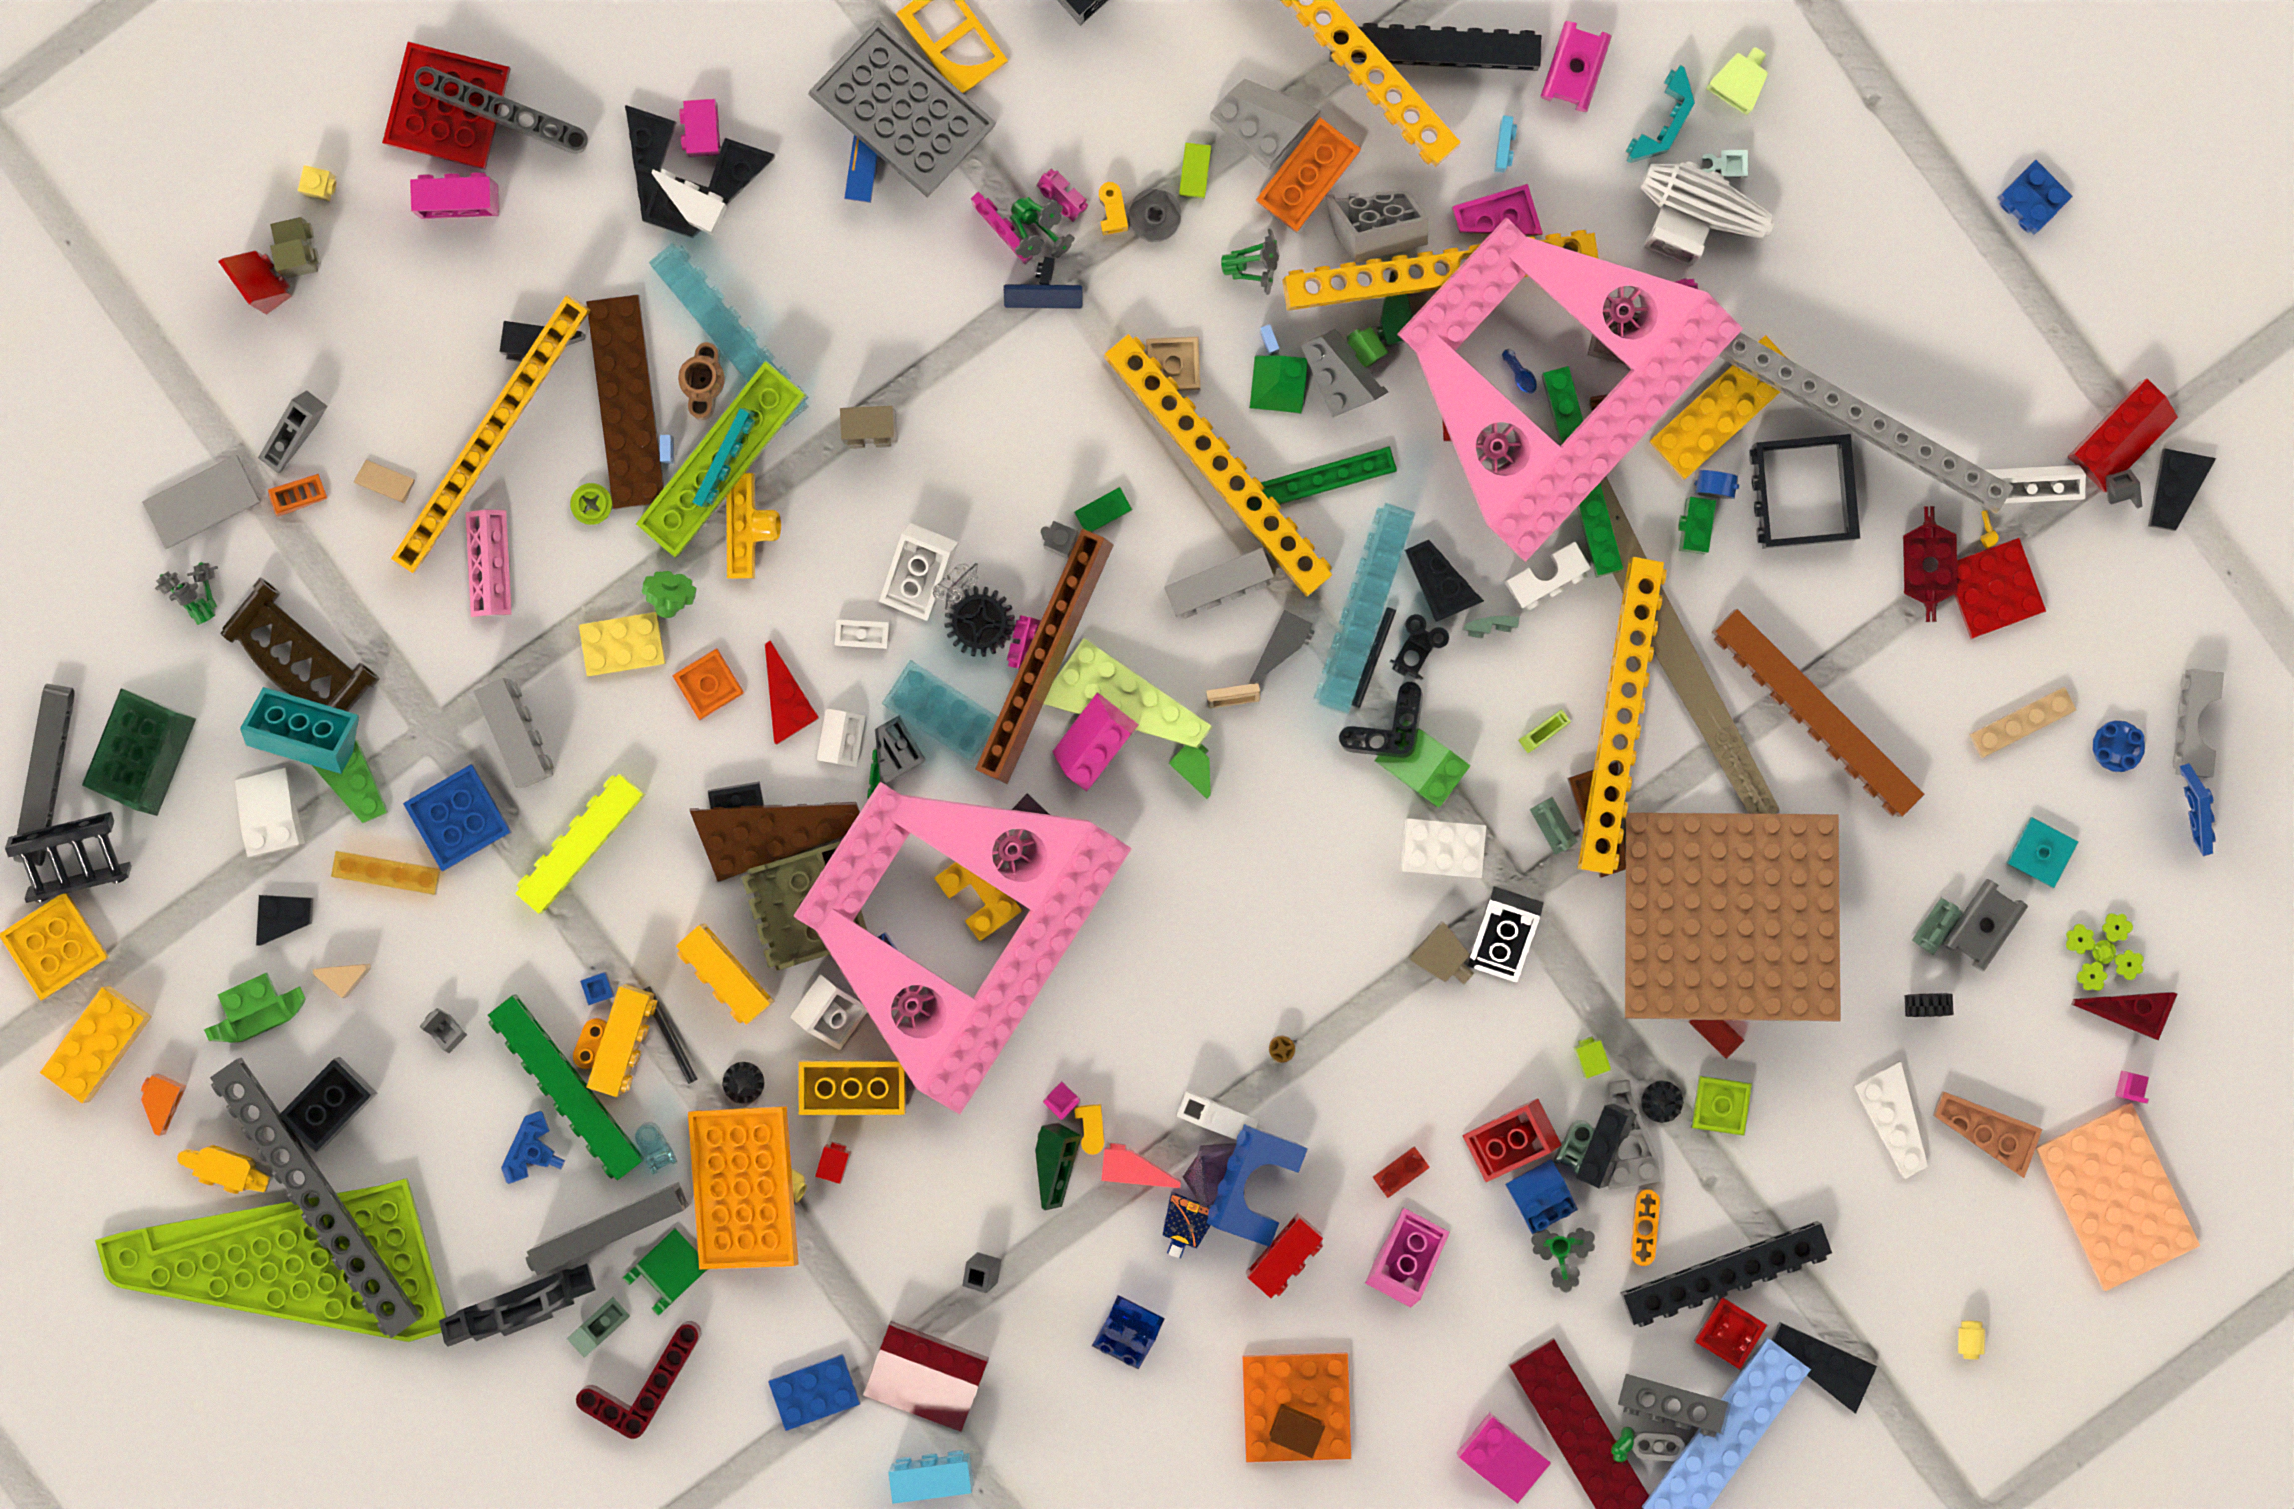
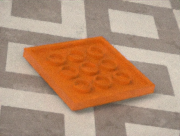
M1347 1352L1242 1356L1246 1462L1351 1459ZM1282 1404L1324 1421L1325 1429L1313 1458L1270 1441L1269 1432Z

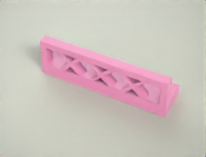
M485 509L465 512L471 617L512 615L506 510ZM475 517H479L480 527L478 530L476 529ZM478 545L481 546L480 556L477 555ZM480 571L482 572L481 583L478 580V573ZM481 597L484 600V610H480Z

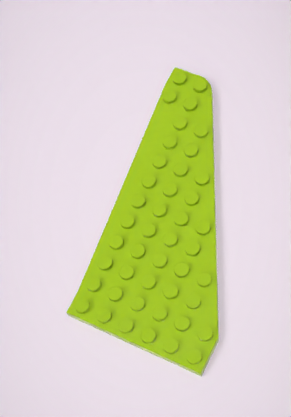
M408 1178L383 1185L336 1193L422 1316L393 1338H390L389 1335L385 1336L380 1331L377 1325L379 1321L374 1313L370 1314L362 1304L364 1299L358 1291L354 1292L347 1282L349 1277L343 1269L340 1271L332 1261L333 1254L328 1248L322 1247L317 1239L319 1234L313 1226L309 1227L302 1218L303 1211L298 1204L294 1205L291 1201L129 1230L95 1240L105 1277L110 1283L123 1289L405 1342L442 1333L439 1320L447 1317ZM319 1196L308 1198L310 1204L318 1206L320 1202ZM325 1214L323 1218L324 1224L332 1228L335 1220L332 1215ZM345 1236L339 1237L338 1243L340 1247L348 1249L350 1246L349 1239ZM356 1257L353 1262L354 1267L359 1271H363L365 1263L361 1258ZM370 1279L369 1289L375 1293L379 1292V1282ZM385 1301L383 1306L385 1312L394 1314V1304L390 1301Z

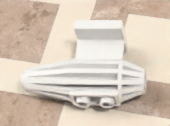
M1693 162L1650 164L1641 184V189L1661 208L1653 229L1646 238L1644 247L1689 266H1692L1702 256L1705 248L1703 244L1709 229L1762 239L1765 234L1770 235L1775 221L1771 220V213L1731 187L1729 181L1724 180L1723 175L1712 171L1709 173L1702 171L1700 166Z

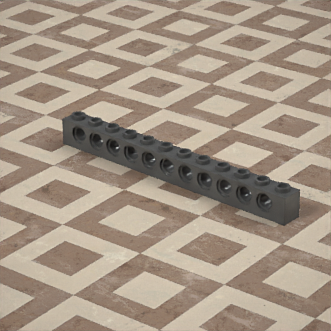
M242 1058L236 1059L211 1076L210 1079L213 1082L211 1086L214 1092L219 1097H224L228 1103L226 1108L230 1115L240 1120L243 1125L241 1129L244 1135L249 1140L253 1139L258 1146L256 1151L264 1162H269L273 1168L271 1172L276 1181L280 1184L283 1183L287 1188L288 1192L286 1194L289 1200L294 1205H299L303 1211L302 1218L309 1227L313 1226L319 1234L317 1235L319 1243L323 1248H328L331 1251L333 1263L340 1271L343 1269L349 1277L347 1282L354 1292L358 1291L364 1299L362 1301L364 1308L370 1314L374 1313L379 1321L377 1325L380 1331L385 1336L389 1335L390 1338H393L422 1317L295 1133L278 1116L280 1114L279 1110ZM236 1084H240L244 1088L242 1098H238L233 1092ZM251 1105L256 1106L259 1110V1117L256 1120L252 1119L248 1114ZM266 1127L274 1131V1139L272 1141L264 1138L263 1132ZM280 1149L288 1151L289 1161L287 1163L279 1159L278 1153ZM295 1171H301L304 1174L305 1180L303 1184H297L294 1181L293 1175ZM311 1192L319 1196L320 1202L318 1206L310 1204L308 1197ZM325 1214L333 1216L335 1224L332 1228L324 1224L323 1218ZM340 1236H345L349 1239L350 1246L348 1249L340 1247L338 1243ZM356 1257L364 1261L365 1268L363 1271H359L354 1267L353 1262ZM370 1279L379 1282V1292L375 1293L369 1289ZM385 1301H390L394 1304V1314L385 1312L383 1307Z

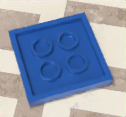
M473 764L468 765L403 803L442 872L512 833Z

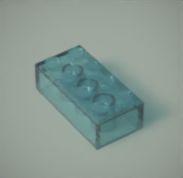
M912 660L908 662L882 702V705L970 762H972L989 736L998 719V716Z

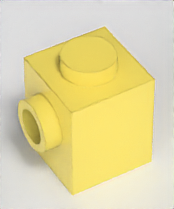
M304 165L298 191L304 196L330 202L331 195L334 194L336 189V176L330 171Z

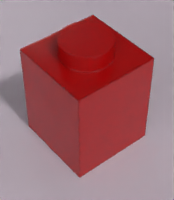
M831 1142V1145L826 1144L823 1148L815 1177L841 1184L851 1151L846 1150L847 1146L837 1142Z

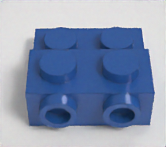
M2034 160L1997 199L2000 201L1999 205L2006 213H2012L2019 220L2018 224L2025 232H2031L2034 235L2073 196L2037 160Z

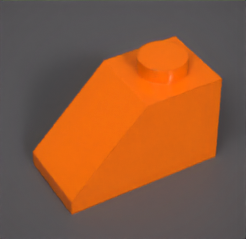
M160 1074L151 1075L150 1078L147 1077L141 1088V1092H143L142 1104L153 1132L158 1136L166 1134L186 1089V1085Z

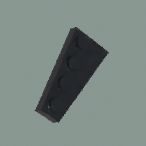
M1779 1322L1772 1341L1811 1369L1807 1376L1856 1414L1877 1366Z

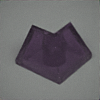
M1237 1143L1200 1145L1197 1157L1183 1175V1179L1202 1207L1214 1205L1218 1194V1185L1225 1176L1227 1162L1230 1156L1233 1155Z

